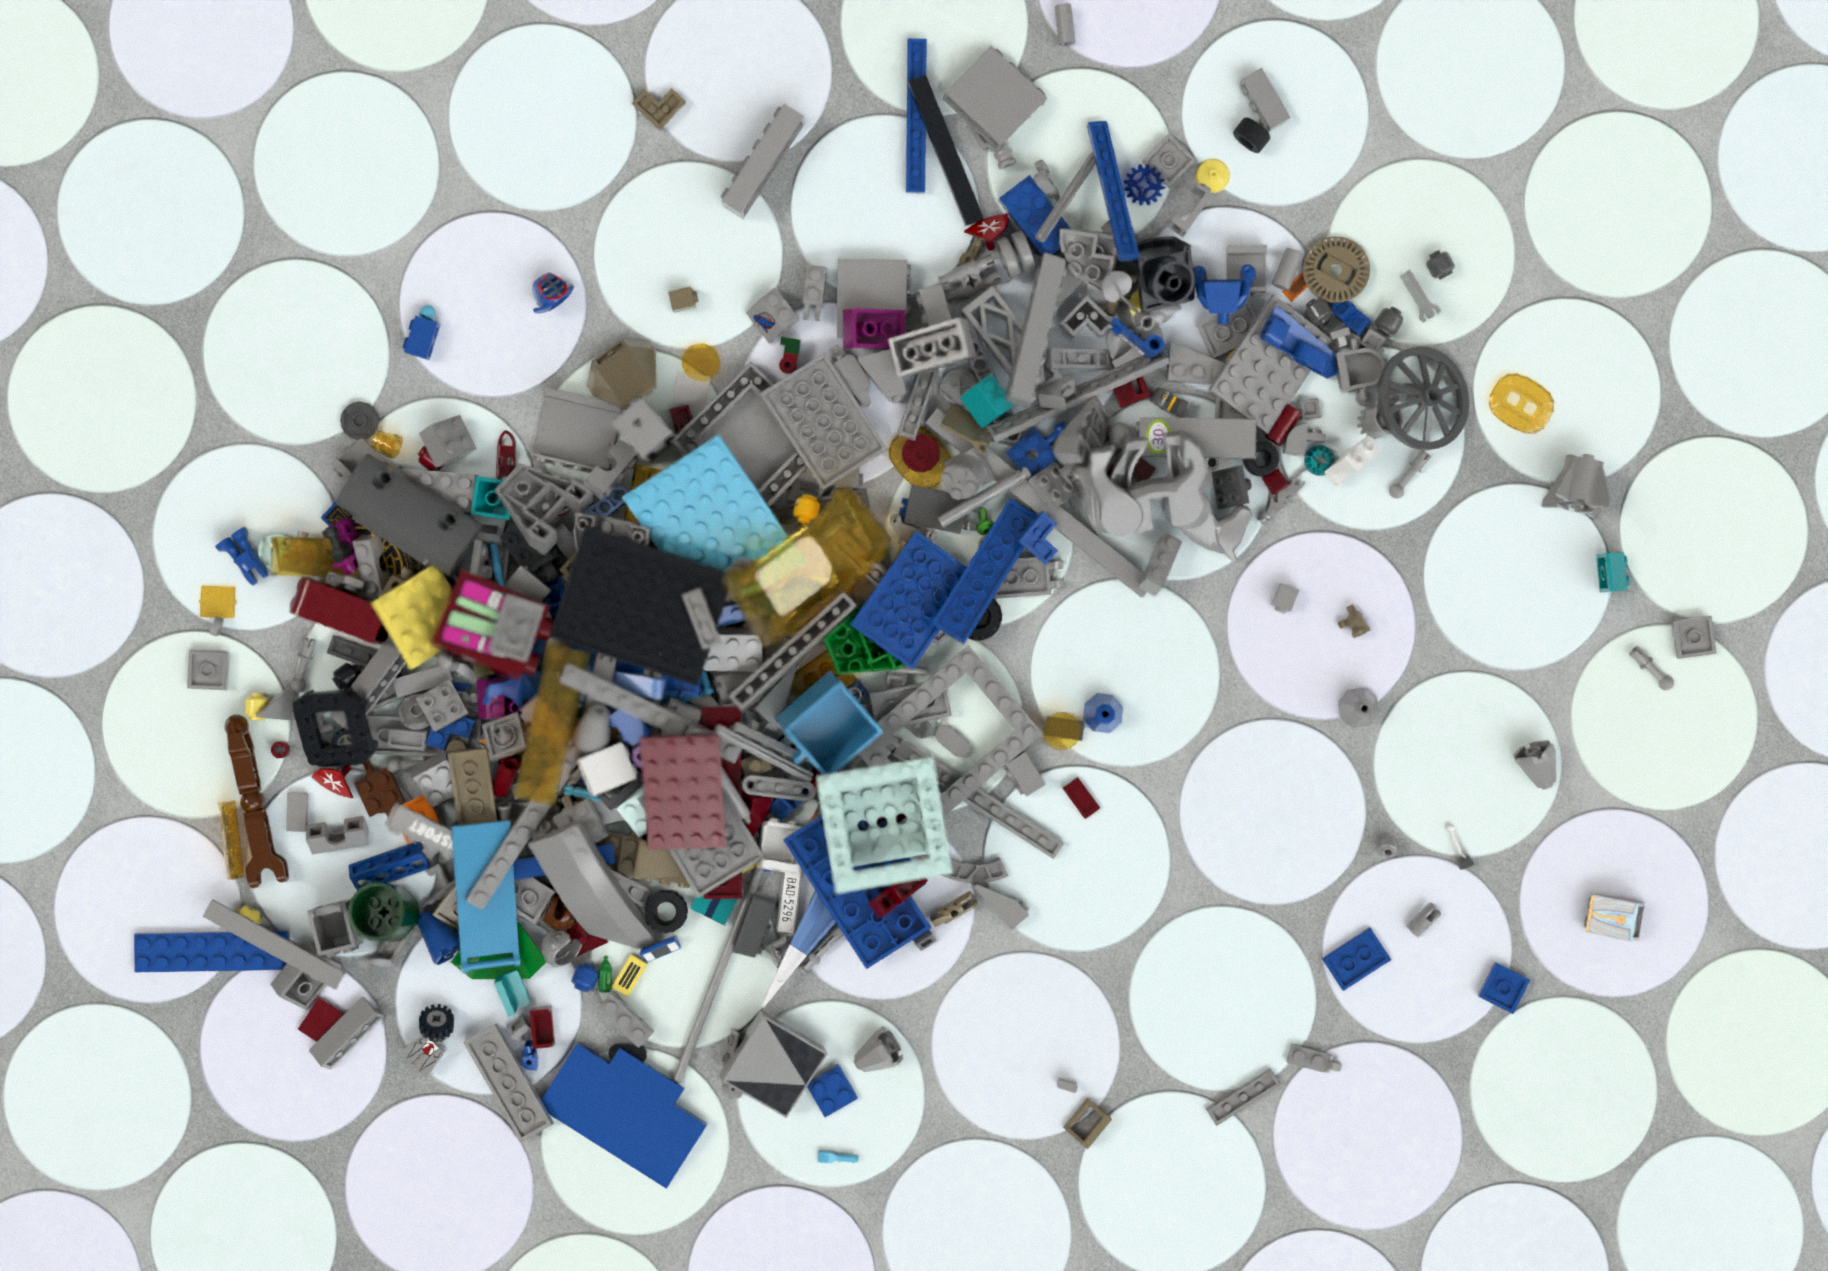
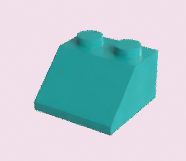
M992 373L960 397L981 429L1014 406L1013 403L1005 401L1006 393Z
M476 476L471 515L512 521V517L495 492V489L504 480Z
M1624 552L1597 554L1596 562L1600 593L1628 590L1627 586H1629L1630 580L1628 574L1626 575L1625 567H1627L1628 562Z

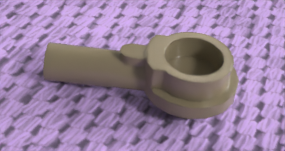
M976 238L970 252H965L960 256V266L970 262L971 259L978 260L976 255L984 239Z

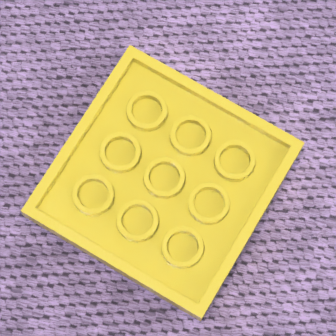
M433 565L428 566L371 602L409 669H414L441 651L433 648L431 642L453 590L442 571Z

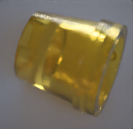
M378 431L372 440V449L391 459H395L402 447L403 438L397 434Z

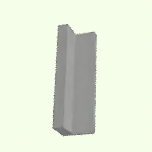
M361 997L310 1048L309 1052L321 1067L331 1070L385 1015L381 1010L373 1008L365 997Z

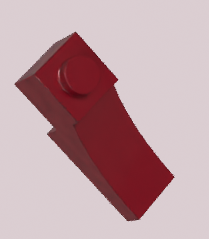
M921 878L893 883L876 895L868 904L878 918H881L908 899L928 880Z

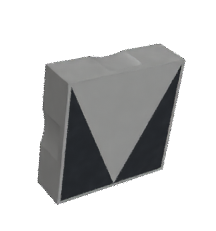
M760 1010L747 1030L742 1043L733 1052L719 1075L726 1084L787 1118L828 1053L820 1044L803 1034L792 1031L781 1021Z

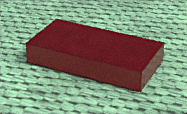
M1078 777L1062 788L1084 819L1100 809Z

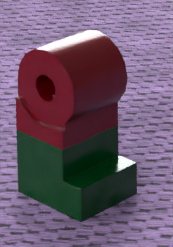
M781 336L780 345L785 346L783 358L779 362V368L783 373L791 374L796 370L801 340Z

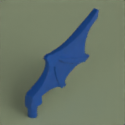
M564 668L552 671L535 670L533 677L522 673L519 682L507 679L502 682L489 683L484 691L485 696L482 704L489 706L492 697L497 698L498 695L511 698L517 706L522 707V703L530 700L535 694L547 703L550 700V690L561 677Z

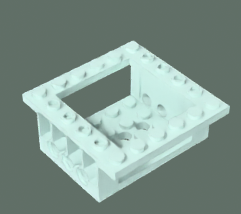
M933 757L817 776L818 794L836 893L952 873ZM900 813L905 814L907 817L904 824L896 822V816ZM879 817H886L888 820L887 825L883 828L877 826V819ZM861 820H866L869 824L868 829L865 831L858 829L857 825ZM924 854L929 856V859L854 872L852 870L854 866Z

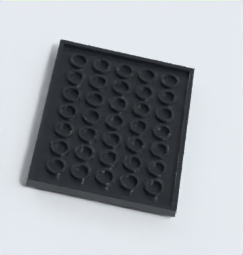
M585 525L550 637L698 686L711 647L702 648L682 594L701 587L717 628L734 575Z

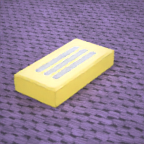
M631 954L612 988L628 997L648 963Z

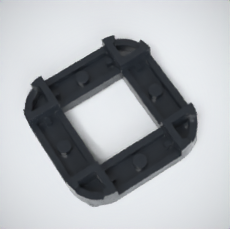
M346 687L343 690L320 692L310 690L293 702V712L300 739L310 765L320 767L359 765L370 759L378 747V741L372 739L364 708L368 702L365 697L362 698L357 692L353 691L352 687ZM344 711L352 744L336 746L323 744L315 713Z

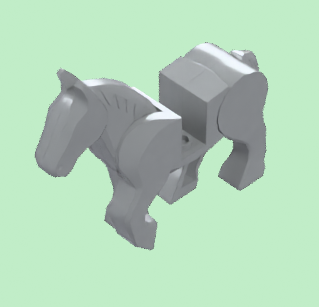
M1182 430L1162 433L1168 476L1131 483L1134 466L1148 443V439L1145 436L1124 439L1122 451L1112 467L1109 478L1106 476L1105 469L1113 453V449L1110 446L1089 449L1088 467H1077L1072 470L1071 475L1078 479L1083 487L1085 514L1093 529L1108 532L1117 537H1124L1133 532L1137 534L1152 530L1150 499L1153 501L1163 500L1165 517L1172 526L1179 527L1188 538L1199 546L1214 552L1223 553L1234 563L1238 561L1234 551L1242 542L1246 528L1251 520L1252 512L1248 506L1238 505L1230 514L1215 519L1211 504L1201 490V485L1208 469L1200 448L1194 441L1186 437ZM1183 459H1189V467L1187 469Z

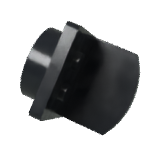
M1175 236L1158 237L1136 242L1139 258L1130 261L1136 263L1140 309L1145 312H1151L1194 300L1195 275L1192 267L1191 245Z

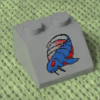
M773 288L760 298L746 312L747 316L769 344L799 321L798 316L776 288Z

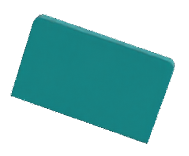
M516 969L496 976L494 984L508 1017L515 1015L517 1009L531 1004L519 970Z

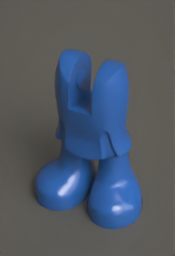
M243 527L234 532L231 537L215 545V548L219 552H227L234 560L233 563L239 567L245 579L254 586L258 581L251 569L255 567L262 578H266L269 574L265 565L258 558L255 549L251 547L248 541L249 532L247 528ZM234 541L238 543L244 551L242 554L237 549Z

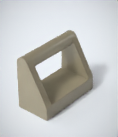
M1087 1097L1063 1128L1088 1149L1111 1122L1112 1118ZM1091 1106L1101 1117L1082 1138L1072 1128Z

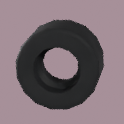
M1244 117L1233 131L1236 140L1254 153H1260L1271 138L1262 125L1247 117Z
M1266 441L1256 442V453L1265 452L1268 455V463L1265 466H1258L1255 464L1254 459H1243V463L1250 474L1265 476L1277 468L1279 454L1272 444Z

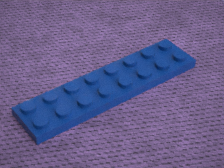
M1011 498L1008 500L931 624L932 626L963 645L966 643L1025 548L1017 539L1035 519L1037 514Z
M272 931L289 940V931ZM231 932L134 934L135 972L282 970L287 964Z

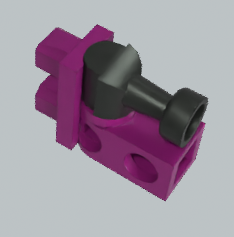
M346 517L334 522L321 533L325 539L329 538L333 547L330 558L334 560V568L341 567L344 574L349 575L359 568L353 546V541L358 539L359 536L350 518Z

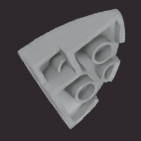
M1060 228V247L1068 262V268L1075 277L1080 278L1086 283L1087 287L1102 293L1103 279L1108 272L1115 271L1117 261L1113 234Z

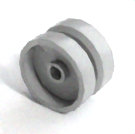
M1021 230L1012 233L1011 241L1013 246H1011L1010 241L1006 237L996 240L1001 263L1010 280L1020 276L1019 263L1025 273L1036 270L1031 250Z

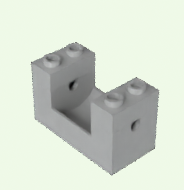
M635 398L628 404L629 408L623 412L621 410L613 417L614 421L612 424L640 457L651 463L671 446L670 441L676 435L643 398Z

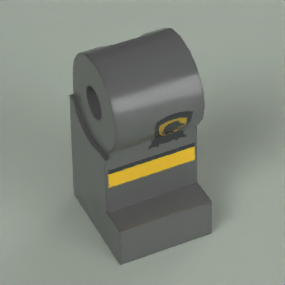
M1159 387L1156 388L1149 400L1176 418H1181L1189 404L1184 399H1180Z

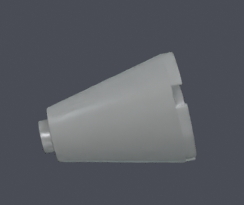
M600 704L593 705L574 727L572 742L581 752L586 754L588 752L596 753L609 746L611 738L607 708Z

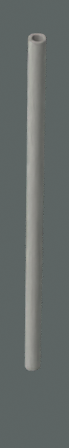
M756 867L754 869L672 1080L681 1083L746 914L764 873L763 869Z

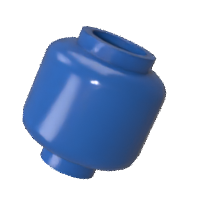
M584 963V966H576L571 979L575 989L588 993L589 990L595 988L599 973L594 970V965Z

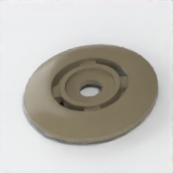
M1338 236L1328 237L1314 244L1306 254L1303 262V278L1308 289L1319 299H1324L1330 303H1343L1355 298L1363 291L1369 280L1370 263L1365 251L1353 240ZM1327 254V258L1323 261L1321 269L1318 270V262L1324 255ZM1332 265H1340L1342 273L1340 275H1333L1330 271ZM1355 269L1353 280L1346 285L1345 282L1350 278L1352 270Z

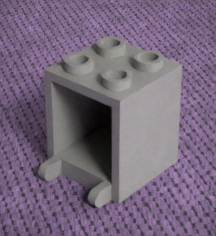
M351 899L318 906L307 911L318 956L332 957L339 954L341 950H343V953L352 952L359 948L358 945L364 943L363 938L353 930L349 922L348 907ZM349 935L350 942L335 946L333 938Z

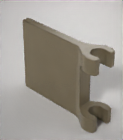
M951 403L940 426L970 442L980 454H984L986 448L982 445L988 447L991 441L987 438H980V436L984 432L987 437L992 438L987 427L996 422H991L981 429L969 412Z

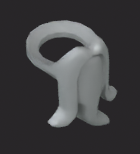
M794 935L783 936L763 947V951L766 950V952L770 953L771 959L777 968H779L783 959L780 950L789 946Z

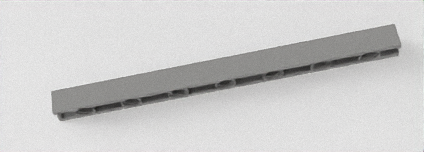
M938 408L925 422L927 427L960 453L974 446L940 426L945 414ZM985 447L984 454H980L995 476L994 480L996 482L1016 472L987 447ZM1027 479L1008 490L1037 515L1041 510L1044 511L1057 523L1054 527L1057 531L1141 598L1144 597L1147 592L1138 588L1144 573L1062 507L1059 506L1051 511L1031 487Z

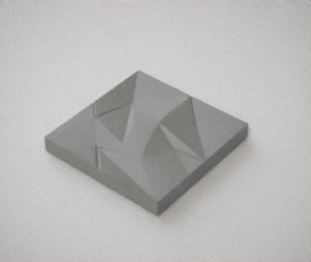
M750 361L670 441V445L684 457L720 434L768 506L771 507L808 468L760 396L761 392L774 385V383Z

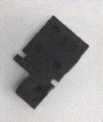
M517 525L499 537L520 566H527V570L531 573L543 566L544 571L552 581L557 580L563 575L559 570L566 562L558 552V549L554 551L550 549L544 556L528 544Z

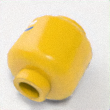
M804 494L796 499L793 515L802 524L816 521L820 503L816 497Z

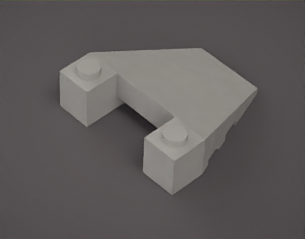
M1097 396L1093 397L1058 436L1057 443L1054 445V455L1061 464L1083 463L1084 456L1088 454L1089 449L1105 447V441H1109L1110 416ZM1076 480L1075 485L1084 493L1080 481Z
M519 464L495 489V492L528 544L544 556L557 543L556 530L550 527L549 524L565 506L575 513H584L593 504V491L580 482L572 479L571 481L562 479L556 474L549 475L543 473V470Z

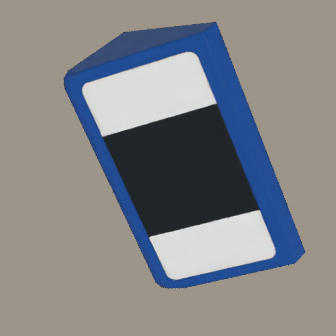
M674 935L641 949L639 953L645 962H651L681 949V945L677 936Z

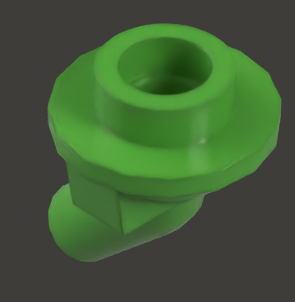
M981 508L979 510L980 522H977L976 528L980 535H987L994 522L987 520L986 508Z

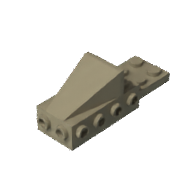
M607 831L609 836L595 843L596 847L613 844L616 864H610L608 867L629 879H633L634 876L635 879L652 882V879H655L664 885H670L673 882L678 883V887L689 888L691 886L668 849L648 850V837H638L634 831H629L628 834Z

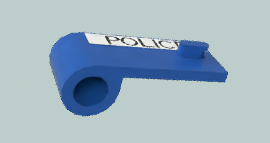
M1115 317L1107 324L1110 331L1116 336H1120L1146 358H1154L1164 348V340L1159 335H1150L1145 341H1142Z

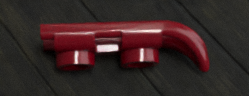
M507 430L501 433L497 443L495 479H499L500 476L507 477L515 469L516 441L512 433ZM505 434L510 436L512 446L501 445ZM501 457H503L502 465H500ZM509 457L512 458L511 465H508Z

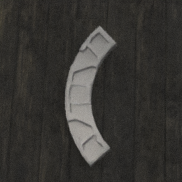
M927 854L917 856L920 860L929 859ZM950 858L952 873L942 875L949 879L966 883L991 882L1008 876L1000 858L986 863H965Z

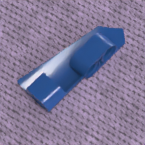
M1276 306L1261 331L1260 339L1292 356L1295 362L1326 379L1338 374L1335 353L1283 309Z

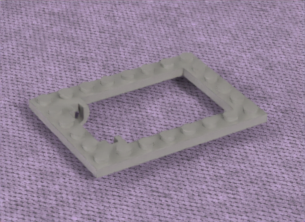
M969 645L878 720L876 724L882 729L883 733L858 753L869 767L892 764L887 756L901 745L893 734L967 672L1015 731L943 792L939 790L943 817L1043 734Z

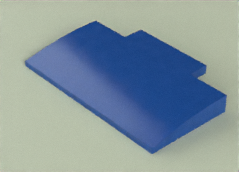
M822 814L783 839L866 969L931 929L929 922L912 896L896 906L887 915L878 918L868 902L891 884L836 893ZM863 820L858 822L859 830L865 831L868 829ZM883 820L877 826L883 828L887 825V821ZM910 857L854 866L852 870L854 872L912 862Z
M578 1042L541 1100L549 1115L666 1189L708 1124L676 1103L685 1089L683 1086L621 1047L610 1062Z

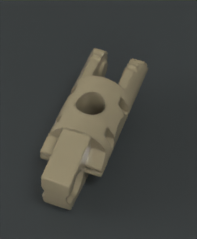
M968 891L939 908L935 914L930 916L933 925L937 927L943 923L947 924L977 907V900H972L962 906L963 903L972 898V892Z

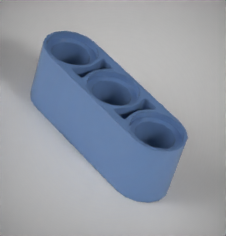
M617 486L609 497L606 495L603 500L596 502L584 513L611 516L626 504L624 499L621 501L616 499L617 491L623 490L625 494L629 491L624 487ZM605 502L610 504V510L607 513L601 511V505Z
M614 670L612 684L638 696L663 699L665 679Z

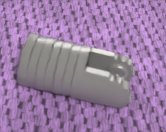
M1432 902L1428 903L1406 926L1417 938L1441 916L1439 910L1433 911L1435 907Z

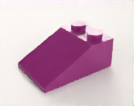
M858 308L843 310V349H891L888 339L905 334V310Z

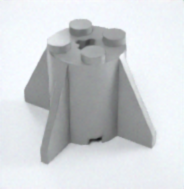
M1571 454L1566 455L1564 468L1544 497L1542 507L1562 508L1565 510H1569V507L1575 509V512L1585 513L1593 519H1598L1599 507H1611L1613 500L1603 469L1604 462L1595 460L1591 454H1583L1582 457Z

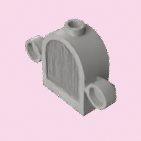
M1350 334L1346 337L1347 345L1345 346L1351 351L1335 354L1340 393L1359 390L1355 396V401L1360 406H1366L1372 400V396L1367 391V388L1378 383L1381 371L1388 360L1387 358L1383 359L1376 350L1370 348L1359 349L1361 344L1360 337L1357 334Z

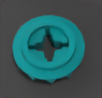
M1324 445L1311 447L1306 452L1304 458L1307 470L1317 476L1325 475L1324 471L1335 462L1332 450ZM1323 453V460L1328 463H1321L1318 466V461L1312 457H1319Z

